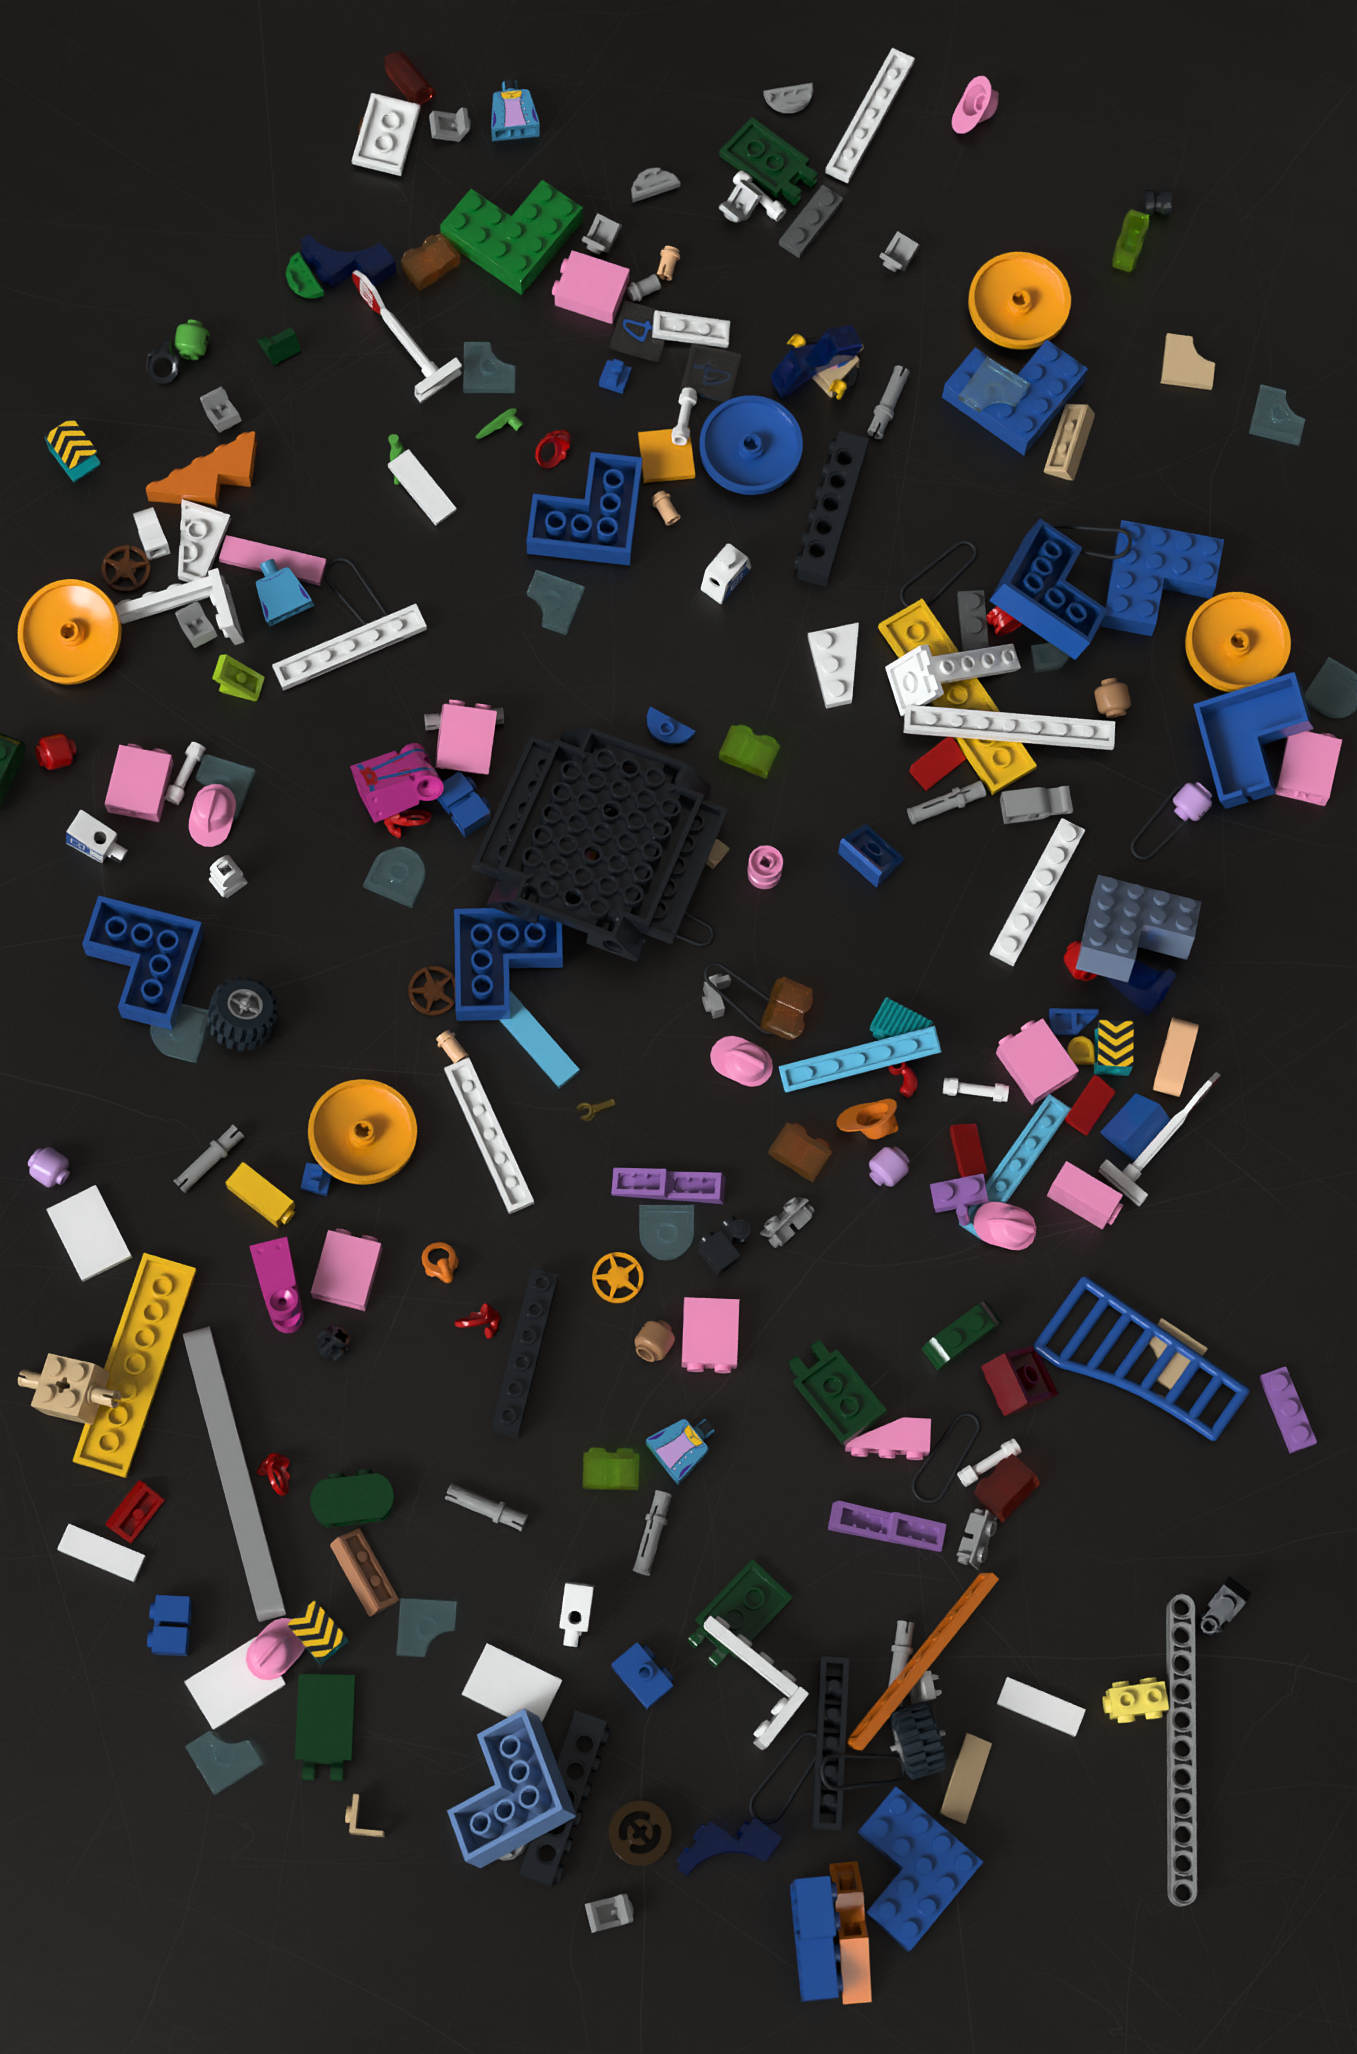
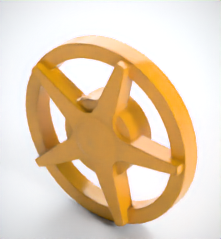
M621 1252L610 1253L596 1263L592 1274L593 1286L597 1294L604 1300L611 1303H624L633 1299L641 1290L643 1271L638 1261L632 1256ZM614 1258H625L633 1264L623 1268L617 1266ZM610 1259L612 1268L608 1273L597 1275L599 1267ZM635 1267L639 1273L637 1287L628 1281V1274ZM596 1279L607 1280L611 1287L610 1296L605 1295L600 1290ZM627 1287L634 1291L626 1297L613 1298L617 1289Z

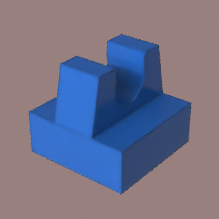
M616 359L613 361L607 360L599 380V386L623 394L632 368L625 366L624 362Z
M306 1162L300 1189L301 1191L328 1196L332 1175L326 1172L320 1165Z

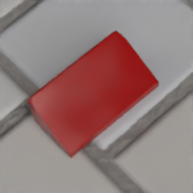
M947 737L912 764L909 772L927 791L962 764L966 757L952 737Z
M1095 1074L1066 1116L1064 1122L1087 1136L1116 1092Z
M976 1124L951 1125L949 1130L960 1178L979 1174L988 1176Z
M139 1480L105 1525L132 1544L165 1499Z

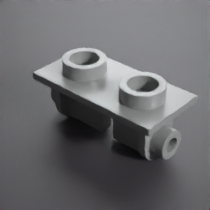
M794 1197L784 1205L783 1208L785 1210L782 1213L771 1217L764 1224L765 1228L760 1234L771 1237L768 1241L774 1248L782 1247L795 1234L789 1225L793 1224L800 1230L813 1218L812 1214L815 1210L809 1204L804 1206L809 1201L808 1199Z
M975 1509L974 1513H970L965 1532L974 1536L973 1539L963 1537L957 1552L959 1563L965 1565L970 1563L978 1570H980L981 1564L987 1559V1546L990 1537L995 1534L997 1528L996 1517L989 1510L984 1512Z

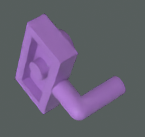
M983 1174L930 1184L935 1212L956 1209L962 1226H967L970 1223L968 1206L989 1202Z

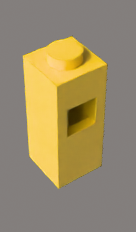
M244 1162L225 1182L231 1192L277 1228L282 1223L287 1224L295 1214L294 1201Z

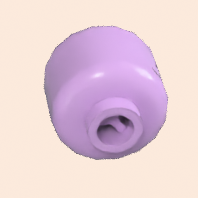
M1199 782L1195 784L1187 783L1173 798V802L1177 806L1174 812L1184 821L1188 818L1198 821L1211 808L1212 801L1210 798L1212 794Z
M895 1146L893 1148L884 1147L870 1160L869 1167L872 1172L869 1175L879 1186L885 1184L886 1186L893 1187L908 1173L909 1159Z
M52 1147L37 1149L28 1162L30 1175L46 1187H53L57 1183L59 1185L63 1184L70 1174L67 1170L69 1165L68 1159Z

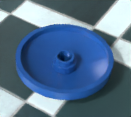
M740 396L722 403L707 417L700 435V456L708 474L722 487L740 494H764L781 487L793 476L802 456L803 438L794 416L778 402L761 396Z

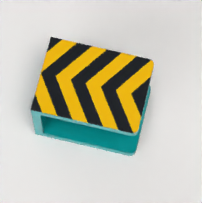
M70 418L44 435L48 449L73 482L78 481L101 465L95 456L97 454L96 448L73 418Z
M1100 1020L1098 1022V1028L1094 1031V1074L1129 1076L1133 1068L1134 1023L1132 1021Z
M313 1601L288 1623L289 1628L320 1665L348 1642L344 1633L316 1601Z

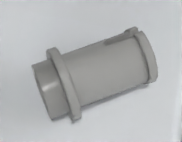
M653 274L637 283L631 282L630 286L627 287V293L632 301H641L642 297L661 289V285L657 276Z

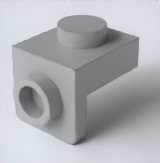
M461 107L456 114L433 111L429 115L432 138L460 142L471 127L467 108Z
M744 179L740 180L729 199L721 203L719 209L724 212V216L730 221L741 222L747 220L763 194Z
M597 213L587 237L584 236L582 241L587 243L586 248L599 255L601 251L609 253L622 225Z
M897 231L885 253H881L879 256L885 260L882 265L894 272L897 269L905 271L920 244Z
M219 387L200 398L207 417L219 433L242 421L239 413L229 401L223 387Z
M198 601L175 613L183 632L194 648L217 637L215 629L205 616Z
M716 974L709 977V980L719 989L730 986L731 978L729 974L725 976ZM704 982L703 991L705 996L702 997L706 1012L711 1011L713 1019L724 1016L725 1007L721 996L707 982Z
M626 1893L585 1904L592 1933L633 1922V1906Z

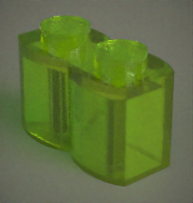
M1130 210L1125 216L1113 254L1112 264L1114 268L1131 272L1135 268L1149 226L1148 214Z
M732 725L718 758L732 766L743 768L749 773L767 779L779 752L780 745L771 736L762 735L761 737L753 734V731L745 725Z
M589 1448V1452H584L582 1489L638 1490L639 1454L633 1453V1449L620 1448L617 1449V1453H606L605 1448Z

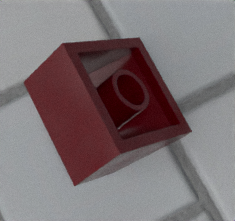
M1033 1346L1006 1352L981 1366L985 1379L990 1385L997 1405L1004 1416L1021 1412L1059 1395L1041 1356L1034 1350Z

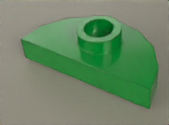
M298 251L291 257L290 263L287 266L286 278L289 287L296 294L304 298L324 296V291Z

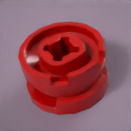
M998 606L986 616L989 624L996 628L995 634L997 636L1006 635L1022 625L1021 622Z

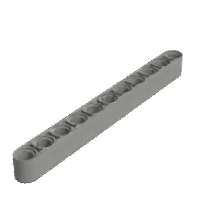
M209 1326L184 1333L183 1337L258 1621L262 1622L286 1615L211 1328Z
M1185 1594L1173 1597L1166 1608V1672L1169 1710L1167 1711L1168 1898L1172 1904L1179 1907L1191 1904L1197 1895L1195 1604L1192 1598ZM1175 1602H1183L1187 1606L1186 1615H1179L1175 1612ZM1180 1629L1187 1634L1186 1643L1176 1641L1174 1638L1175 1630ZM1180 1657L1186 1660L1188 1665L1186 1671L1182 1672L1176 1669L1174 1665L1175 1658ZM1180 1685L1186 1688L1188 1696L1185 1700L1176 1697L1174 1693L1176 1686ZM1176 1714L1186 1716L1188 1719L1186 1728H1179L1175 1724ZM1177 1742L1186 1744L1188 1747L1187 1756L1177 1755L1175 1752V1744ZM1181 1770L1188 1775V1783L1186 1785H1180L1176 1782V1771ZM1177 1799H1183L1187 1802L1189 1808L1186 1814H1180L1175 1809ZM1181 1827L1187 1830L1189 1838L1186 1843H1181L1176 1839L1175 1831L1177 1828ZM1178 1856L1185 1857L1188 1860L1189 1868L1186 1872H1181L1176 1868L1175 1861ZM1183 1885L1188 1889L1189 1897L1186 1901H1181L1177 1898L1175 1893L1177 1886Z

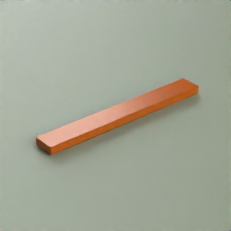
M980 1573L848 1737L846 1744L852 1750H863L997 1583L998 1577L993 1573Z

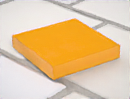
M673 429L638 432L644 483L695 478L690 435L687 443L680 446L672 442L671 435Z

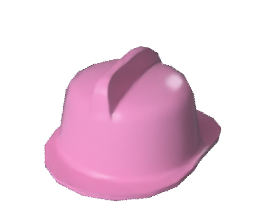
M978 76L969 83L952 117V126L957 133L969 132L977 123L985 121L994 115L998 106V92L991 88L990 81L986 77Z
M211 784L198 792L189 819L191 837L198 844L213 847L221 844L227 838L236 810V800L229 788L220 784Z
M729 1036L718 1040L712 1047L710 1054L711 1063L715 1070L723 1076L749 1087L759 1086L765 1083L771 1076L773 1064L770 1055L762 1047L740 1037Z
M989 1202L983 1204L974 1216L976 1234L989 1244L1010 1250H1022L1027 1248L1035 1238L1036 1225L1034 1219L1029 1212L1022 1208L1001 1202Z
M281 1618L274 1620L251 1643L247 1650L246 1662L254 1676L263 1680L279 1678L301 1656L305 1645L289 1628L288 1623L292 1619Z

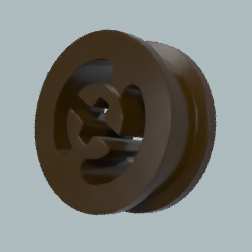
M629 1802L617 1810L610 1822L609 1839L612 1848L620 1859L631 1865L646 1866L655 1863L664 1856L671 1843L672 1832L669 1819L660 1807L651 1802ZM635 1813L650 1815V1819L647 1821L643 1819L634 1821L640 1829L647 1828L645 1834L650 1842L653 1839V1828L655 1826L661 1828V1838L658 1845L652 1851L645 1854H637L630 1851L632 1846H646L642 1838H633L635 1831L631 1825L627 1829L628 1838L626 1840L620 1839L619 1832L622 1823L627 1817Z

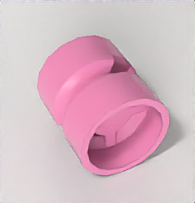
M768 845L759 846L750 854L747 870L748 879L751 884L760 889H770L777 885L783 868L781 853L776 848Z

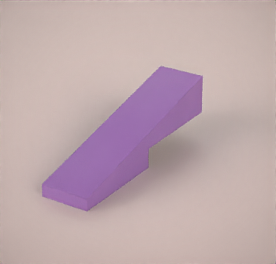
M614 1168L611 1194L624 1197L724 1204L726 1178L722 1173L669 1172L667 1169Z
M836 1501L832 1504L828 1530L941 1552L946 1524L897 1512L889 1513L843 1501Z

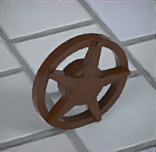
M124 545L112 549L105 556L101 571L104 581L110 588L118 592L129 593L140 589L146 584L150 577L151 566L147 555L142 550L134 546ZM125 551L124 558L119 561L111 560V557L115 554ZM130 551L139 554L144 561L134 562L130 559ZM107 564L115 567L116 574L111 581L106 575ZM146 566V573L143 579L137 583L135 579L137 569ZM120 579L131 580L134 586L120 587L115 585V583Z
M428 966L420 969L413 975L409 983L408 994L412 1005L419 1012L430 1016L442 1015L448 1012L456 1003L455 977L448 970L439 966ZM429 972H441L447 977L441 981L433 980ZM425 973L427 982L424 986L413 988L416 979ZM450 980L454 986L453 999L444 994V986ZM413 993L423 994L424 998L428 1000L426 1009L422 1008L415 1001ZM441 999L450 1003L441 1010H430L432 1003Z

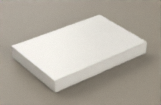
M371 93L353 154L352 164L401 176L421 109L420 105Z
M96 1185L46 1209L82 1282L132 1258Z
M255 1638L184 1681L213 1730H216L286 1686L281 1676L273 1680H263L254 1676L249 1670L246 1655L249 1646Z
M487 1643L462 1695L506 1717H510L525 1708L538 1715L542 1723L562 1680Z

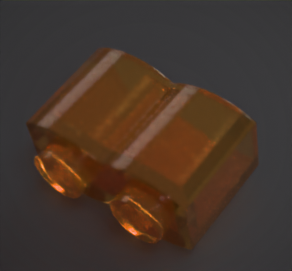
M442 233L436 236L431 235L424 240L421 247L410 249L404 253L401 260V269L420 291L454 270L460 264V255Z
M786 977L777 979L760 1028L786 1040L796 1039V1037L801 1035L805 1026L803 1022L804 1013L808 1012L812 1006L813 997L811 996L813 989Z
M786 1123L770 1147L768 1154L793 1169L805 1179L814 1182L831 1157L830 1145L820 1138H810L806 1134L807 1130L801 1125Z

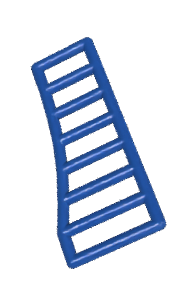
M1087 1276L1080 1278L1033 1345L1034 1350L1058 1368L1080 1373L1132 1392L1169 1412L1211 1441L1219 1438L1250 1392L1246 1385ZM1087 1289L1100 1299L1059 1355L1046 1345ZM1108 1305L1122 1313L1087 1365L1070 1360ZM1131 1320L1145 1329L1115 1373L1098 1368ZM1154 1336L1168 1345L1141 1384L1125 1378ZM1178 1352L1190 1360V1362L1166 1397H1163L1150 1389L1175 1353ZM1200 1367L1212 1375L1213 1378L1188 1412L1176 1405L1175 1402ZM1223 1383L1234 1390L1236 1394L1211 1428L1198 1419V1417Z

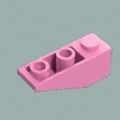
M903 1417L854 1438L846 1444L845 1451H851L852 1456L858 1457L868 1456V1453H879L881 1458H895V1454L906 1455V1459L922 1460L923 1456H928L930 1452L931 1419Z

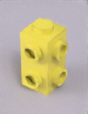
M1156 1677L1141 1679L1140 1685L1129 1686V1681L1113 1683V1688L1108 1689L1106 1696H1103L1104 1712L1110 1714V1720L1118 1719V1723L1135 1721L1134 1716L1145 1715L1146 1720L1163 1717L1162 1712L1169 1710L1165 1681L1157 1682Z

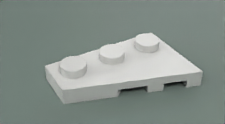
M182 499L178 577L180 580L192 582L198 576L208 577V571L211 570L231 521V516Z
M859 623L808 633V640L826 708L852 703Z

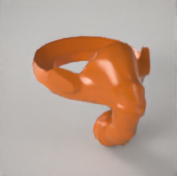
M432 1243L426 1247L421 1257L423 1266L426 1269L425 1272L428 1276H436L445 1283H451L454 1269L459 1265V1259L456 1256L455 1250L447 1243ZM437 1248L445 1249L449 1253V1259H440L437 1262L438 1265L430 1263L428 1256L432 1250Z

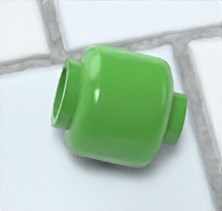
M188 320L187 323L179 325L174 340V348L179 352L178 355L189 360H198L199 357L205 355L210 337L209 331L203 327V323L196 320Z

